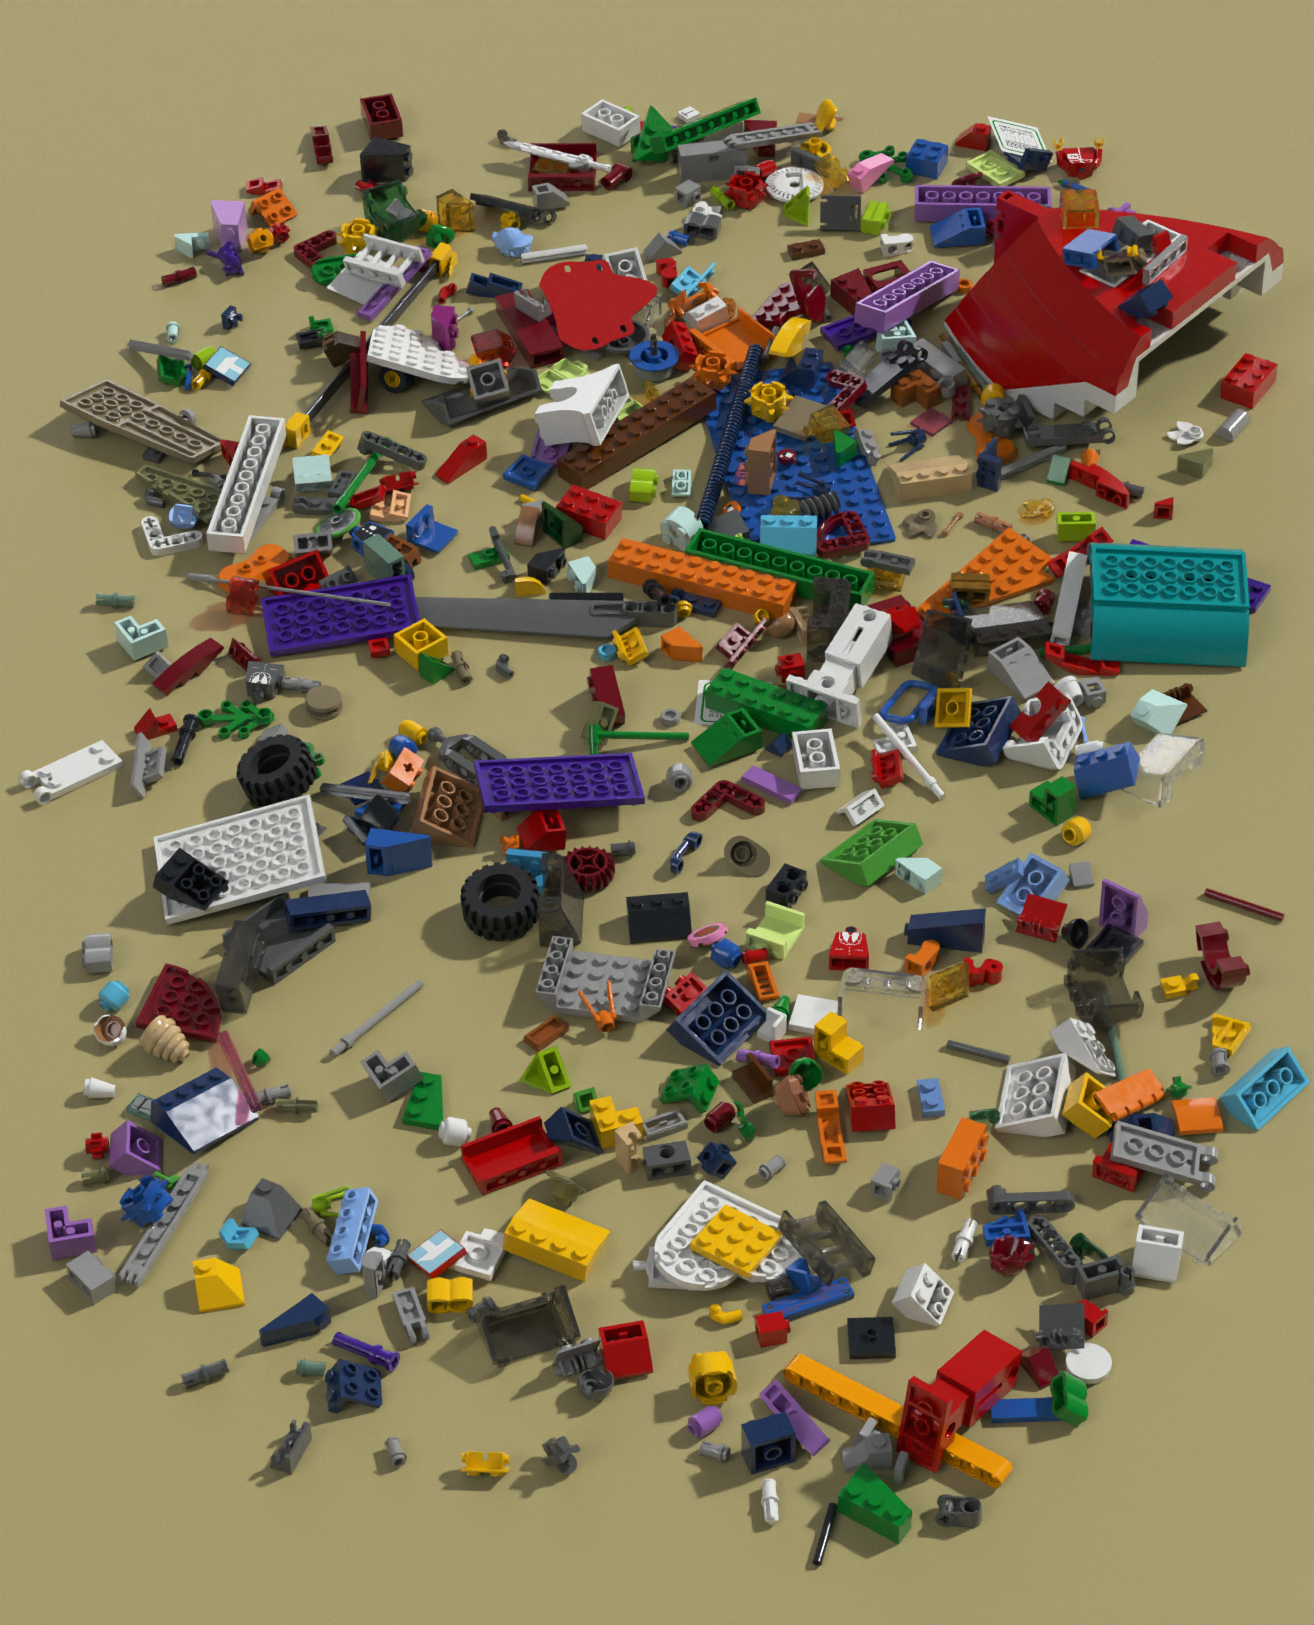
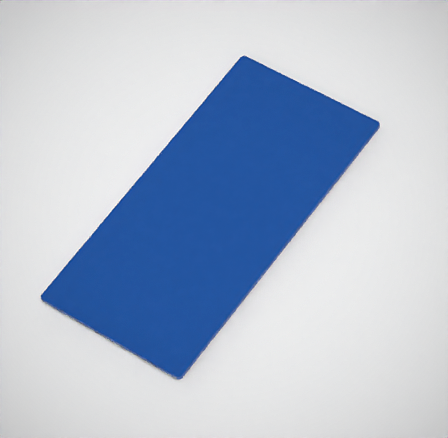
M823 362V369L814 388L787 384L790 396L794 398L797 395L827 406L842 391L830 387L825 378L828 372L835 370L831 362ZM785 368L758 371L754 385L762 381L763 384H771V381L780 383V378ZM739 373L731 375V380L724 390L717 391L712 389L716 392L717 409L706 415L704 419L715 453L717 452L740 377ZM747 405L725 478L730 500L736 501L740 505L741 511L739 514L750 531V537L745 539L760 543L761 515L802 516L799 511V501L784 500L785 497L816 496L813 494L814 489L796 484V481L816 484L799 476L798 473L801 472L831 485L830 493L832 494L833 491H836L840 500L839 513L855 511L859 515L870 537V545L895 542L896 536L866 456L861 455L858 445L857 455L841 467H836L833 430H838L855 439L854 431L856 427L839 430L836 418L830 417L828 411L806 441L776 432V475L769 496L748 493V486L735 485L745 481V478L739 477H746L745 474H748V471H739L740 466L745 468V462L748 460V457L745 456L746 445L749 446L751 438L772 430L773 425L778 420L777 418L774 422L768 423L765 419L752 415L751 405ZM782 449L794 450L796 452L795 463L791 465L779 463L778 452ZM826 512L823 519L818 514L817 530L825 520L830 518ZM840 525L831 530L824 540L844 537L847 534L843 526Z

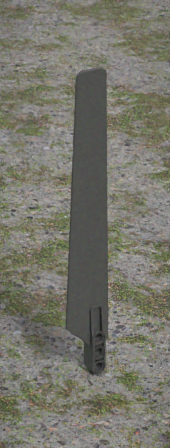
M415 597L420 620L425 618L434 627L445 629L610 639L613 637L612 631L616 630L619 634L632 626L671 628L677 625V606L674 603L662 606L659 602Z

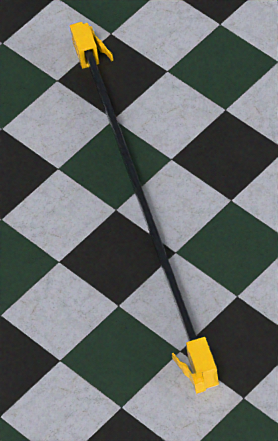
M441 242L432 252L433 255L429 258V268L380 325L393 326L434 276L443 277L449 270V279L451 278L453 268L458 263L457 253L452 252V247L449 244ZM371 336L366 340V354L368 353ZM350 360L304 414L296 412L292 418H289L285 425L286 437L283 447L298 449L311 434L310 422L349 378Z

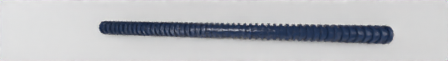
M752 344L748 348L697 513L696 520H701L705 530H709L748 405L744 403V400L751 395L749 390L754 386L764 353L763 348L758 344Z

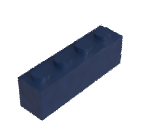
M366 890L285 900L284 916L290 931L320 928L328 923L336 926L371 921V903Z

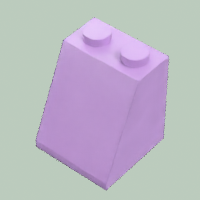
M211 200L213 229L220 245L223 246L227 241H231L234 243L236 251L241 253L247 233L245 202Z

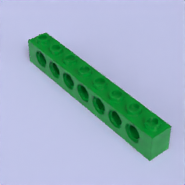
M756 97L743 100L649 138L654 155L668 152L677 148L678 145L690 143L758 115L761 111Z

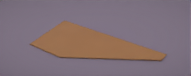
M799 112L796 123L816 122V114ZM834 117L836 121L843 120L842 117Z

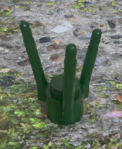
M1077 1233L1071 1238L1070 1246L1078 1257L1079 1255L1087 1256L1093 1251L1102 1259L1108 1258V1255L1092 1243L1083 1233Z

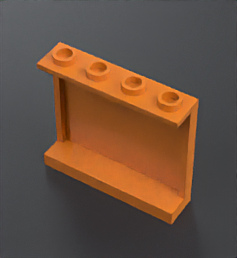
M740 307L737 308L736 318L703 333L699 332L696 328L689 330L696 350L700 354H708L710 350L726 353L727 358L735 361L731 370L736 371L737 374H741L750 345L758 344L765 352L769 338L774 341L776 337L769 329L761 325ZM771 354L769 360L774 359L778 356Z

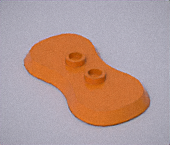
M981 413L974 414L967 422V429L977 441L976 457L985 450L986 444L990 443L995 437L998 438L997 458L1002 459V464L1013 461L1018 454L1014 444L1008 437H996L995 433H986L983 429V422H977L978 419L983 418V415Z
M266 544L259 547L248 559L223 568L217 578L259 584L264 579L263 572L288 562L293 558L282 547L275 544ZM216 582L221 589L234 595L245 594L254 589V587Z

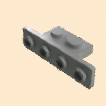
M140 732L137 734L135 743L136 748L130 788L133 793H136L142 799L145 797L146 785L163 778L166 750L163 746L151 750V743Z

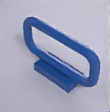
M919 680L905 681L880 709L879 715L884 721L896 724H909L918 717L919 724L926 725L936 713L937 688L929 682ZM908 688H920L929 691L909 716L901 717L888 714L889 710Z

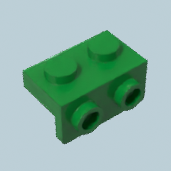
M158 355L156 362L159 382L179 387L181 381H184L186 377V370H184L185 360Z

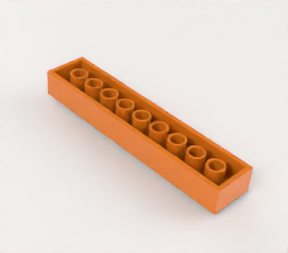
M622 538L608 559V578L643 586L644 582L648 579H654L662 585L666 593L671 594V590L675 587L681 588L685 592L722 601L721 607L752 615L759 609H765L772 620L786 615L789 612V607H793L797 600V582L630 539Z

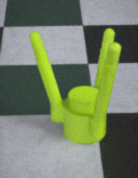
M346 1185L323 1194L311 1196L314 1213H320V1218L338 1217V1212H328L327 1209H332L331 1200L344 1197L345 1192L343 1191L348 1190L349 1186Z

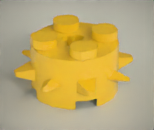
M355 218L353 222L348 224L345 222L341 226V233H336V235L342 237L338 245L343 246L344 252L347 255L359 253V251H362L367 246L363 235L376 236L379 227H375V225L370 224V220Z
M762 381L755 384L749 390L751 397L745 399L744 403L751 405L752 415L765 419L769 423L779 418L784 410H789L787 403L794 400V398L787 395L785 386L781 383L771 381V384H763Z

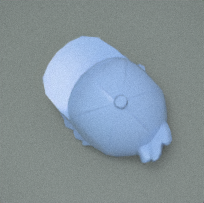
M513 227L504 228L500 232L494 231L491 236L496 248L507 258L510 256L514 258L521 257L522 253L529 252V249H531L530 244L533 242L532 235L522 234L518 228Z

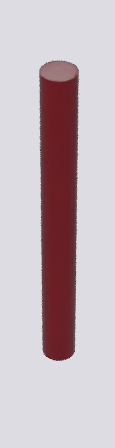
M1208 888L1204 892L1206 897L1281 922L1285 916L1283 913Z

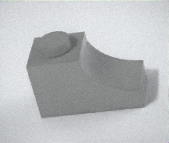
M889 1433L865 1435V1439L859 1444L842 1449L845 1474L855 1473L863 1462L872 1471L892 1469V1447Z

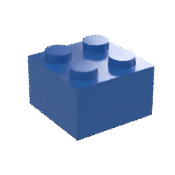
M916 139L906 156V168H909L913 175L938 179L948 162V145L925 139Z

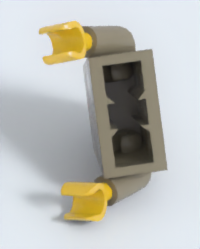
M1133 245V247L1127 246V249L1121 250L1109 257L1102 255V249L1096 253L1097 260L1105 266L1107 277L1135 275L1147 265L1148 260L1143 248H1138V245Z

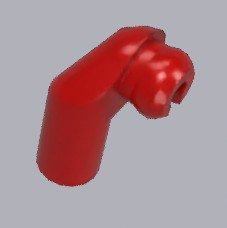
M450 283L440 289L438 295V302L440 304H444L447 297L456 293V284Z

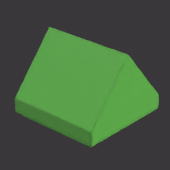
M591 1087L574 1092L573 1104L578 1113L590 1111L589 1100L597 1099L595 1088Z

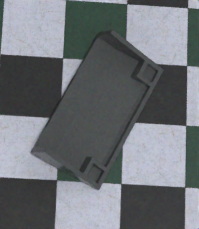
M513 366L505 369L507 370L508 387L512 397L510 399L477 408L474 397L470 396L471 385L467 383L424 399L421 402L441 424L452 427L458 425V421L519 398L537 395L536 392L541 391L542 388L535 369Z

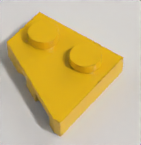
M1213 1013L1212 1047L1213 1049L1224 1048L1228 1051V1056H1233L1251 1031V1023Z

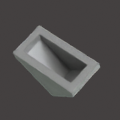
M658 233L644 249V254L650 262H653L657 259L682 254V251L674 241Z

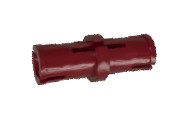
M194 266L184 270L178 269L174 273L161 276V281L164 287L178 282L183 283L184 280L197 277V272Z

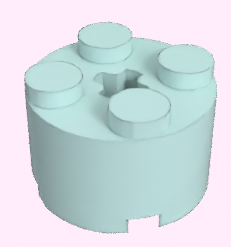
M678 506L660 523L663 542L668 545L673 544L681 551H685L698 529H703L701 520L697 521L694 517L695 513L690 509Z

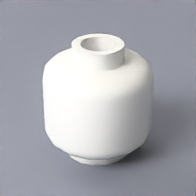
M447 1117L444 1121L440 1122L438 1138L442 1140L444 1145L460 1147L465 1144L466 1140H470L471 1128L468 1127L465 1119Z

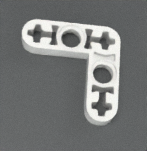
M148 516L141 521L146 542L151 554L154 556H163L195 549L203 545V536L199 531H189L164 537L157 518Z

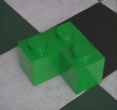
M1063 776L1051 783L1047 780L1030 790L1029 806L1057 827L1074 816L1076 786Z

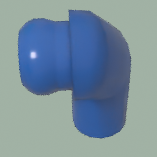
M372 1224L370 1235H375V1240L378 1241L376 1245L380 1247L387 1245L390 1241V1235L384 1225Z

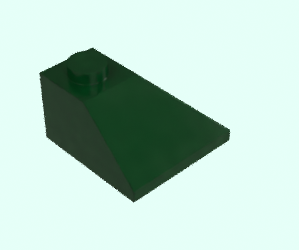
M541 502L542 524L545 534L565 550L583 541V528L580 523H577L570 516L547 502Z

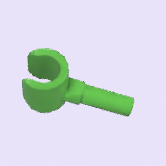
M157 1171L153 1173L160 1180L167 1179L169 1181L166 1185L169 1191L173 1190L179 1180L176 1174L167 1177Z

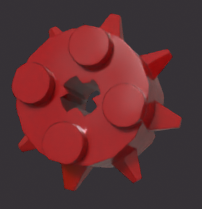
M745 172V175L739 176L734 174L730 178L729 183H725V185L729 186V189L724 192V195L729 196L735 202V206L744 207L747 210H753L756 205L762 202L763 196H767L763 190L768 187V184L763 183L760 176L753 172Z

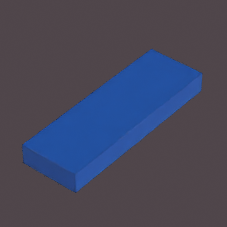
M1053 1397L999 1399L990 1409L992 1423L1062 1420L1055 1417L1052 1413Z

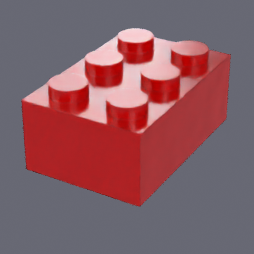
M1245 353L1222 380L1220 398L1253 409L1275 383L1278 364Z
M573 484L556 505V508L570 516L577 523H580L584 533L606 540L622 519L623 502Z

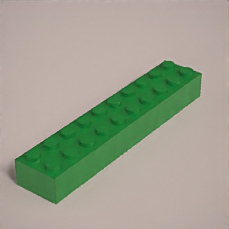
M701 528L698 529L685 549V554L795 581L797 582L798 597L852 610L856 603L863 606L866 605L874 591L875 572Z

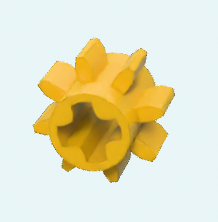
M512 210L503 213L500 218L502 223L500 227L502 229L507 227L519 228L521 222L518 219L520 216Z

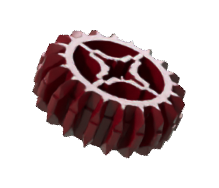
M591 845L587 848L583 846L580 849L574 848L573 852L568 851L567 855L563 856L560 865L561 877L565 885H569L570 889L576 888L577 892L584 890L585 893L589 890L595 892V889L602 890L603 886L608 887L609 883L613 882L616 872L615 861L611 853H607L605 849L600 850L598 846L592 848Z

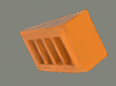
M768 961L748 964L746 972L757 1000L763 1002L778 999L779 994ZM769 985V988L760 989V987ZM765 992H772V994L762 995Z

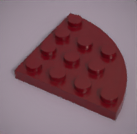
M165 963L136 1020V1028L145 1030L157 1016L164 1015L166 1018H171L175 1021L176 1026L180 1027L181 1033L186 1038L217 1043L221 1030V1014L214 992L200 977L196 978L190 975L188 970Z

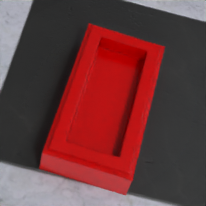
M379 485L353 495L350 499L349 508L360 510L384 501L385 487Z

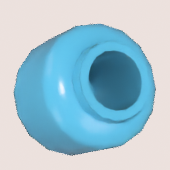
M119 980L116 982L109 981L98 994L101 1001L99 1005L107 1012L110 1010L118 1012L130 998L128 994L129 989Z

